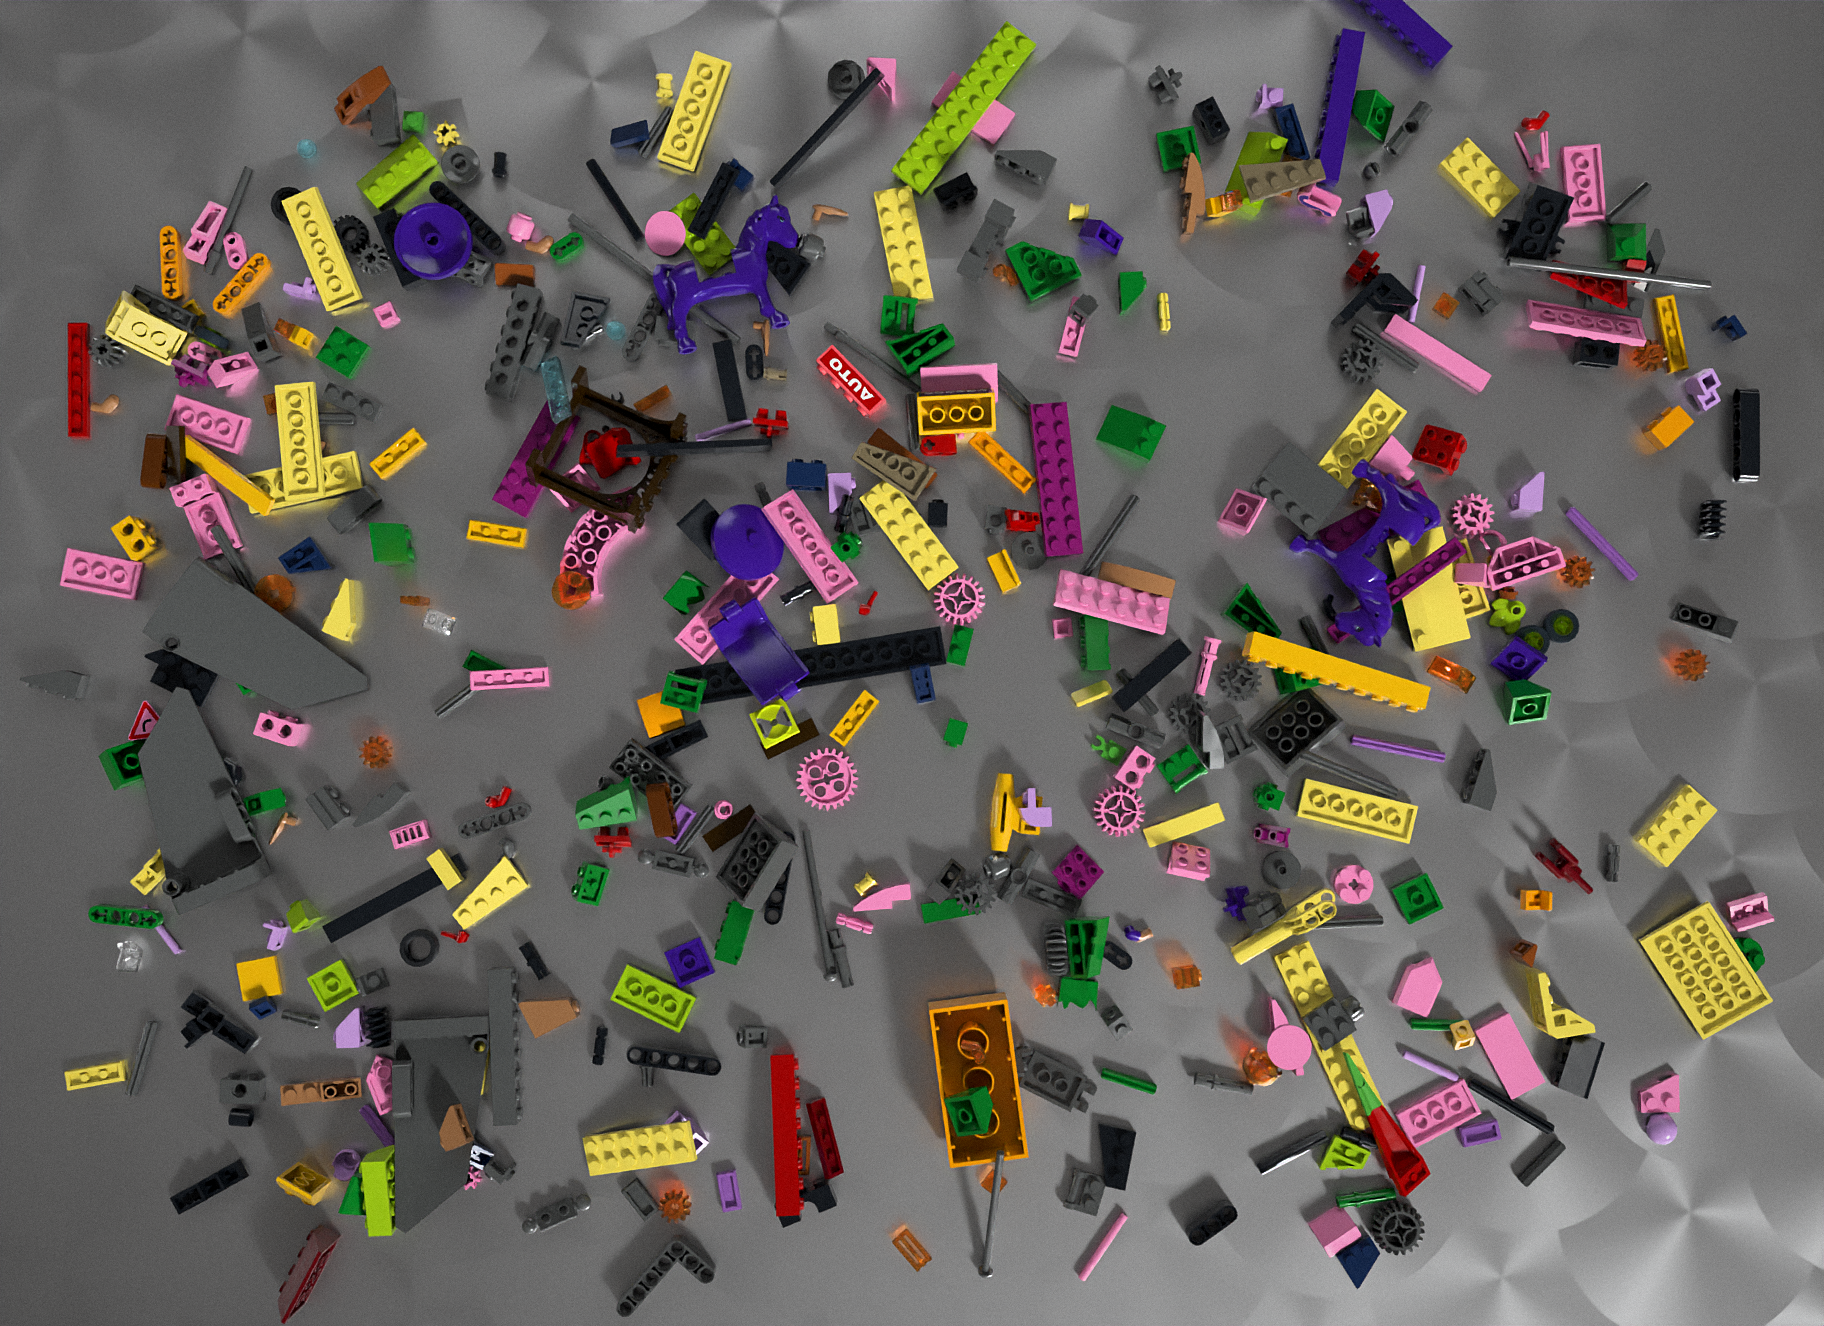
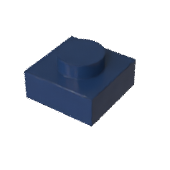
M266 995L249 1003V1010L261 1020L277 1012V1006Z

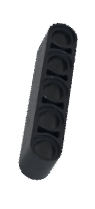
M440 181L433 182L430 185V194L438 203L451 207L453 202H458L457 207L454 208L464 218L467 215H472L471 219L467 222L472 235L494 255L504 253L506 244L502 238L456 194ZM444 189L443 194L437 196L438 190ZM485 228V232L482 235H478L479 229ZM494 241H499V245L496 248L491 247Z
M1737 388L1733 393V478L1736 482H1756L1760 476V393L1758 389Z
M1180 638L1177 639L1111 697L1112 700L1123 712L1127 711L1191 655L1192 652Z
M783 831L785 834H789L796 843V835L793 831ZM793 857L783 872L785 881L777 882L767 898L764 919L770 925L779 923L783 916ZM773 892H780L782 899L780 901L773 900ZM769 911H776L778 919H770L768 916Z
M632 1044L626 1051L628 1061L635 1065L715 1076L721 1071V1063L713 1055L641 1044ZM634 1049L641 1052L640 1057L637 1059L630 1057V1052ZM653 1052L660 1054V1058L656 1062L649 1059L650 1054ZM676 1055L679 1057V1061L677 1064H670L668 1062L669 1058ZM692 1058L698 1060V1064L695 1067L688 1066V1061ZM710 1061L717 1062V1067L714 1070L707 1068V1064Z

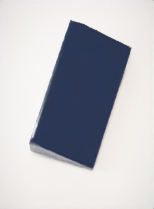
M647 120L612 129L610 145L619 148L650 139Z

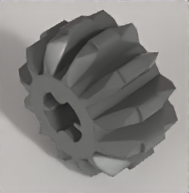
M373 243L372 246L365 244V250L359 248L361 254L356 255V258L359 259L356 264L361 267L363 273H368L369 276H373L375 273L380 276V270L387 271L384 266L389 265L390 262L386 260L389 254L385 252L384 247H378L376 243Z
M100 334L99 339L93 338L94 344H88L92 348L88 352L89 355L93 356L92 361L98 362V365L102 367H113V363L120 364L118 358L124 357L120 354L124 350L122 346H119L121 342L112 339L108 335Z

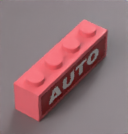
M833 345L816 359L818 371L822 375L827 374L831 378L830 383L836 389L840 387L845 392L843 396L850 403L853 401L858 406L856 409L862 416L867 415L870 418L886 403V399Z

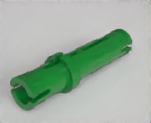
M1393 1187L1362 1193L1355 1191L1349 1195L1336 1196V1204L1339 1209L1351 1206L1358 1208L1364 1204L1396 1200V1192Z

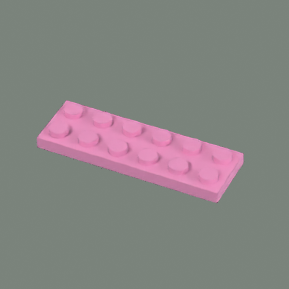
M1529 299L1525 305L1529 327L1535 330L1570 334L1575 337H1588L1593 340H1606L1612 343H1624L1630 346L1644 347L1647 341L1641 318Z
M793 489L761 509L827 604L859 583L845 562H841L830 548L832 546L831 542Z
M1060 569L1053 606L1163 635L1166 632L1170 598Z
M771 573L759 580L747 581L731 575L674 640L704 665L718 650V646L708 628L723 618L719 608L733 599L737 601L739 606H742L754 597L760 602L779 581V578Z

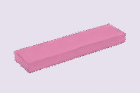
M548 667L469 671L471 690L549 686Z

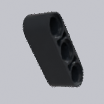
M1228 1200L1219 1202L1187 1226L1186 1235L1189 1241L1195 1246L1205 1243L1237 1219L1236 1208ZM1226 1208L1232 1209L1230 1214L1223 1215V1211ZM1209 1220H1216L1213 1226H1207ZM1194 1231H1200L1198 1237H1191Z

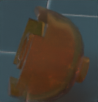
M1257 1047L1251 1048L1242 1063L1246 1080L1252 1085H1272L1282 1075V1070L1278 1071V1066L1271 1061L1267 1052L1262 1051L1261 1054L1256 1051Z

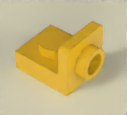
M1468 1020L1450 1025L1449 1028L1453 1035L1451 1044L1454 1051L1473 1045L1475 1035Z

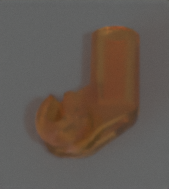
M998 264L993 268V274L996 277L1001 275L1006 277L1011 287L1019 284L1011 267Z
M962 1039L960 1049L971 1051L974 1061L977 1064L983 1063L986 1053L981 1044Z

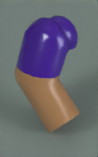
M1127 926L1124 929L1126 938L1137 943L1153 937L1150 928L1140 932L1134 930L1133 926Z

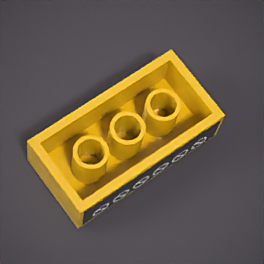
M993 388L917 392L919 435L996 431L995 393Z

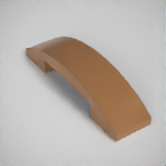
M1101 562L1097 578L1170 599L1172 598L1176 580L1108 562Z

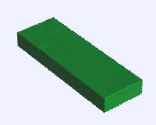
M972 894L973 902L978 897V894ZM963 896L965 903L969 904V897ZM957 897L945 899L940 905L937 902L921 904L924 924L974 915L975 911H972L971 914H968L967 908L962 911L963 904L957 905L956 902L960 900Z

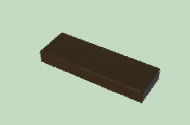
M166 426L168 483L180 484L187 481L185 426Z
M810 718L797 724L800 730L799 733L767 749L760 742L767 759L769 760L819 736L820 734L813 719Z
M751 804L702 836L712 852L744 831L753 814L756 813Z

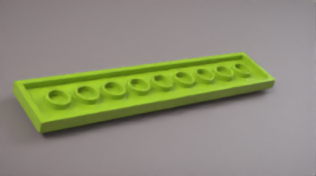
M1006 21L891 169V172L922 195L1037 44Z

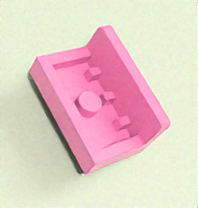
M1763 892L1726 903L1727 921L1738 932L1774 921V917L1768 912L1767 896Z

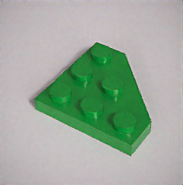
M1024 241L1005 249V253L1030 302L1082 276L1072 257H1065L1056 254L1054 251L1029 245L1030 243Z

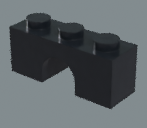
M824 1179L817 1180L813 1183V1186L808 1188L804 1186V1189L800 1190L801 1198L804 1197V1202L815 1204L819 1213L837 1206L838 1200L829 1179L825 1181ZM802 1214L778 1217L782 1227L785 1228L801 1221Z

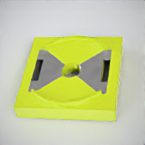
M782 698L749 714L765 749L800 732L787 703ZM783 711H786L790 721H787ZM772 720L778 721L776 726L771 725ZM759 723H761V725H762V727H763V730H764V732H765L764 734H763L762 731H761V728H760V726H759Z

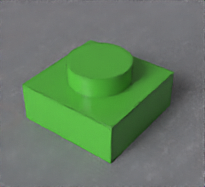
M404 111L402 130L404 132L423 133L425 114L423 112Z

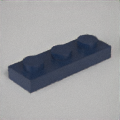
M1294 104L1276 108L1274 115L1281 136L1288 139L1285 149L1289 161L1309 160L1310 154Z

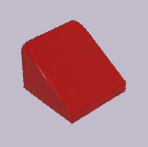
M1627 259L1622 264V270L1644 273L1646 261Z

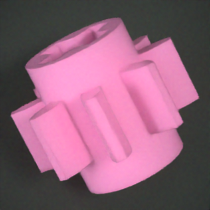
M473 1165L470 1166L468 1174H470L472 1180H469L468 1176L467 1183L464 1185L465 1190L470 1186L473 1189L477 1187L476 1182L482 1180V1177H479L481 1169L477 1170Z

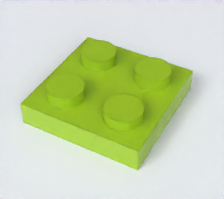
M343 959L307 978L324 1012L359 994L356 982Z

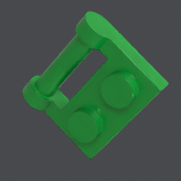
M884 294L880 334L897 336L914 334L916 304H918V298ZM903 303L908 304L906 330L900 329Z
M669 671L660 704L698 713L707 680L702 678L698 680ZM673 682H678L698 688L695 693L672 687Z
M1189 744L1156 765L1175 794L1179 793L1181 788L1200 775L1204 776L1208 773ZM1195 764L1197 769L1178 782L1173 780L1175 776L1191 765Z

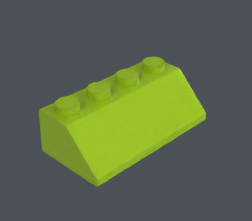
M1248 132L1223 195L1228 196V199L1231 201V207L1253 216L1258 214L1264 199L1254 203L1249 202L1239 165L1279 162L1288 139L1271 132Z
M412 134L356 184L368 199L383 212L439 162L420 140Z
M395 1145L366 1154L359 1164V1172L362 1174L363 1179L361 1191L364 1192L365 1198L363 1200V1210L366 1211L365 1229H368V1237L392 1236L397 1228L395 1227Z

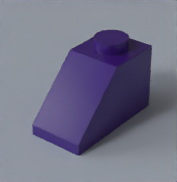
M1085 219L1078 235L1087 244L1113 255H1117L1124 239L1105 222L1095 219Z

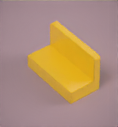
M1005 549L986 558L1002 593L1021 584Z

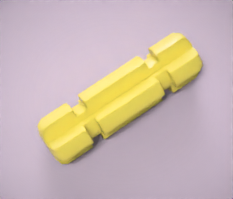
M1159 293L1157 295V302L1159 303L1158 314L1161 321L1159 323L1160 330L1167 331L1171 328L1169 303H1167L1168 294Z

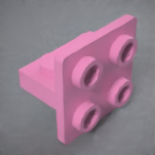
M1173 841L1167 873L1204 881L1206 877L1210 876V849Z

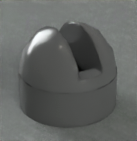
M1376 162L1368 163L1363 169L1364 176L1369 179L1375 178L1380 172V167Z
M601 775L597 784L598 790L603 791L607 789L610 784H613V780L608 776Z

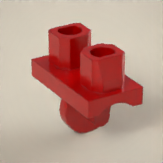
M1365 249L1360 252L1356 259L1364 264V266L1360 269L1355 264H1352L1346 272L1353 280L1351 282L1352 285L1356 287L1365 275H1367L1365 282L1370 283L1379 274L1380 266L1375 265L1371 268L1380 255L1378 252L1375 251L1372 254Z
M758 408L756 418L753 417L754 426L768 428L760 429V434L767 435V438L772 439V435L779 436L780 430H773V428L789 429L786 411L776 410L775 420L768 419V409Z
M1005 510V515L1007 516L1006 527L1010 531L1034 532L1036 531L1035 525L1040 524L1039 513Z
M600 826L598 835L594 836L596 845L603 846L602 852H609L610 858H614L615 853H622V847L632 846L628 827H618L617 836H610L611 828Z

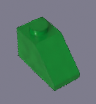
M1143 271L1119 273L1120 315H1123L1146 289L1147 280L1146 277H1143Z
M281 788L259 792L243 798L249 816L286 806V797Z

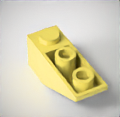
M345 578V581H342L339 585L337 598L330 605L331 611L329 615L323 620L322 631L341 640L349 641L357 624L354 580Z

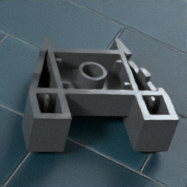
M996 199L993 200L970 249L966 250L957 267V273L976 283L984 280L988 272L986 266L989 260V251L993 252L997 243L1003 245L1009 228L1015 222V209Z

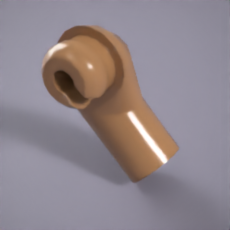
M547 235L538 243L528 240L525 248L526 250L544 254L551 248L554 239Z
M111 394L103 403L92 402L91 411L111 413L119 405V397Z

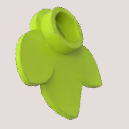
M1502 598L1494 600L1491 605L1496 611L1491 616L1489 624L1494 627H1504L1506 635L1515 633L1521 625L1520 618L1525 615V605L1517 600L1511 602ZM1519 607V612L1514 614L1513 609Z

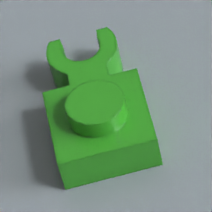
M1097 735L1096 738L1100 740V745L1095 746L1091 744L1090 746L1094 750H1102L1103 752L1100 756L1117 766L1127 749L1111 739L1108 743H1105L1104 738Z

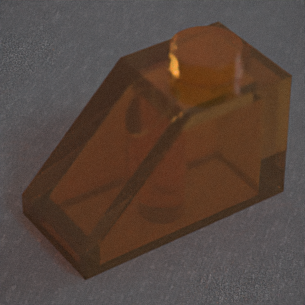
M1439 656L1434 658L1426 671L1449 687L1465 694L1468 693L1476 680V677L1467 668Z

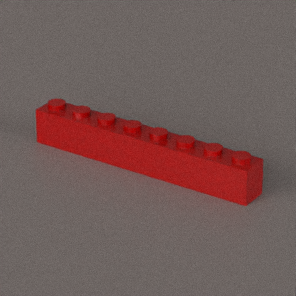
M775 1054L770 1056L776 1216L800 1215L801 1210H804V1197L801 1198L800 1190L804 1189L803 1177H800L799 1170L803 1169V1158L799 1157V1149H802V1137H798V1129H801V1117H797V1109H800L801 1104L800 1097H797L796 1089H800L799 1077L796 1078V1070H799V1058H795V1054Z

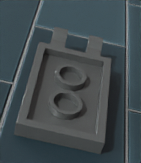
M1035 1050L1027 1066L1028 1070L1025 1071L1024 1077L1019 1082V1087L1069 1112L1074 1107L1086 1113L1089 1104L1079 1099L1083 1091L1094 1096L1097 1086L1085 1082L1087 1079L1086 1075Z

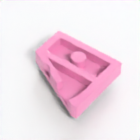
M1673 1073L1669 1078L1657 1081L1651 1087L1638 1091V1111L1641 1113L1680 1112L1679 1075Z

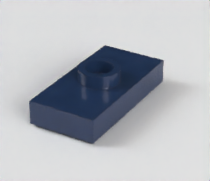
M929 663L910 666L917 704L936 700Z

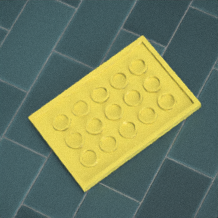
M1708 901L1638 940L1703 1040L1773 1002L1769 993Z

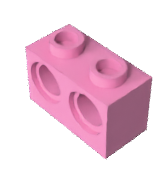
M202 474L169 488L176 506L182 508L220 492L216 480L208 474Z
M272 710L260 712L253 732L254 735L287 746L297 745L303 724L297 722V718L290 716L283 718L279 716V712ZM268 720H271L273 723L271 729L267 727ZM286 726L291 728L289 735L285 733Z
M1134 745L1113 777L1131 790L1139 789L1144 782L1143 777L1146 772L1150 773L1154 768V760L1156 758ZM1143 755L1146 763L1143 766H1138L1136 759ZM1129 771L1135 774V779L1132 782H1128L1125 778Z

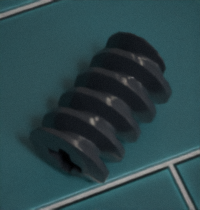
M1706 500V502L1700 504V507L1704 508V510L1700 511V515L1705 517L1699 519L1700 523L1704 524L1699 526V529L1704 531L1699 534V538L1705 540H1724L1719 535L1725 533L1720 527L1726 526V523L1720 522V520L1726 518V516L1720 514V512L1727 510V508L1721 507V504L1727 503L1726 500Z
M386 1006L372 1007L362 1013V1016L368 1017V1019L363 1021V1024H369V1027L365 1028L364 1031L370 1032L365 1039L371 1040L370 1043L366 1044V1047L382 1048L392 1045L386 1042L391 1039L390 1035H386L390 1029L383 1027L389 1023L388 1020L383 1019L388 1015L387 1012H382V1010L387 1008Z

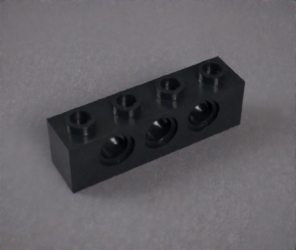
M393 208L374 216L373 219L402 287L406 291H410L428 283V280L406 270L396 255L392 231L397 227L404 215Z

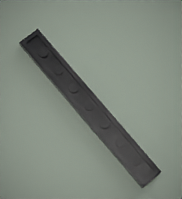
M875 68L770 180V183L780 189L885 75L878 68Z
M772 439L617 445L615 452L616 458L769 451L772 447Z
M460 853L450 857L461 874L469 870ZM430 868L322 927L330 943H333L443 883L434 869Z

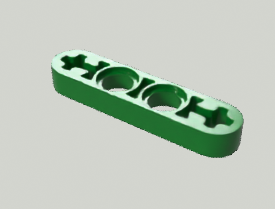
M108 904L95 905L88 912L90 920L95 923L147 929L160 926L164 920L163 914L158 910ZM115 910L120 913V920L114 918L113 913ZM96 911H98L99 913L107 912V914L100 916L96 913ZM133 912L138 915V922L132 920L131 915ZM152 916L153 919H156V922L149 919L145 920V918H149Z

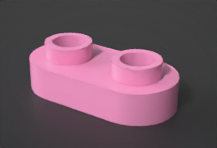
M230 232L223 239L228 264L233 269L240 271L249 260L245 240L238 233ZM235 239V242L231 244V240ZM239 257L240 260L235 263V259Z

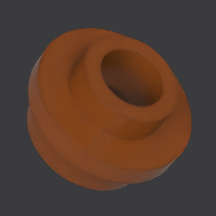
M1506 586L1498 590L1502 599L1513 600L1518 595V591H1515V587Z

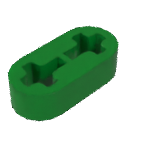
M577 232L569 233L551 246L550 254L552 258L558 262L565 261L584 247V239ZM573 238H575L576 240H578V245H577V246H575L574 244H572V243H573V242H572V239H573ZM556 249L562 250L563 255H555L557 253Z

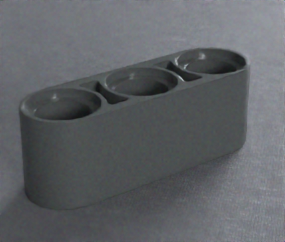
M368 484L327 517V520L339 534H343L376 508L383 499Z

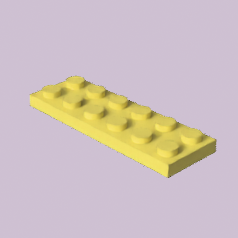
M695 51L659 150L658 160L694 172L732 67L730 62Z
M908 185L874 192L894 296L916 297L918 301L933 298L912 188Z
M312 187L282 200L281 202L326 311L335 310L363 298L318 187Z
M303 382L275 385L285 500L326 497L316 383Z
M1376 389L1317 465L1348 489L1357 478L1351 474L1357 463L1361 459H1365L1368 462L1371 460L1406 415L1407 411Z
M356 451L322 458L326 497L358 491L364 487ZM282 467L244 475L275 499L272 509L326 498L285 500ZM248 504L250 513H258L257 510Z
M883 480L859 498L928 591L959 568L902 492Z
M1304 778L1295 816L1409 844L1418 806Z
M690 1120L595 1134L582 1138L590 1176L693 1162L698 1159Z

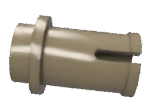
M770 365L764 367L763 378H766L767 381L769 379L786 381L787 369L772 368Z

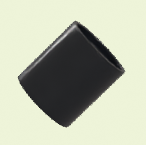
M231 1109L228 1119L230 1126H252L254 1121L253 1109Z

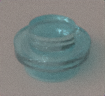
M304 139L298 143L297 151L301 157L310 159L315 156L317 146L312 140Z
M619 321L610 322L606 328V333L612 340L622 339L626 332L624 325Z

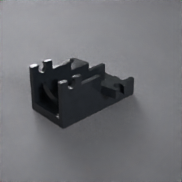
M1530 182L1527 188L1528 192L1522 199L1523 203L1516 219L1503 218L1502 223H1507L1508 227L1505 230L1498 228L1499 233L1510 239L1502 256L1506 260L1510 256L1546 261L1549 253L1560 254L1561 249L1555 248L1556 243H1565V240L1557 235L1574 197Z

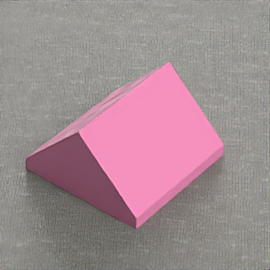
M867 58V74L869 75L875 68H878L885 75L877 85L893 101L896 89V59Z
M578 462L562 475L594 491L601 489ZM551 490L571 513L582 505Z
M1236 488L1218 522L1244 536L1249 533L1267 499Z
M1337 1206L1308 1224L1330 1258L1362 1237L1345 1209H1339Z

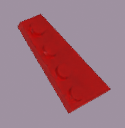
M1552 260V261H1551V262L1565 263V262H1561V261H1557V260ZM1549 271V278L1619 308L1625 309L1628 304L1626 280Z

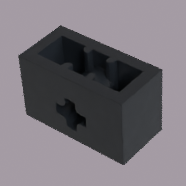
M1212 96L1196 104L1192 113L1209 146L1226 138L1230 128L1214 97Z

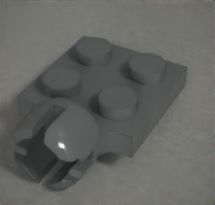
M1352 995L1342 1001H1338L1333 996L1303 1016L1302 1019L1321 1048L1326 1051L1357 1030L1354 1023L1365 1014L1363 1007H1360V1002Z

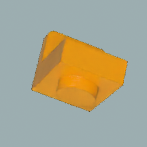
M1538 889L1521 890L1520 909L1551 911L1552 892Z

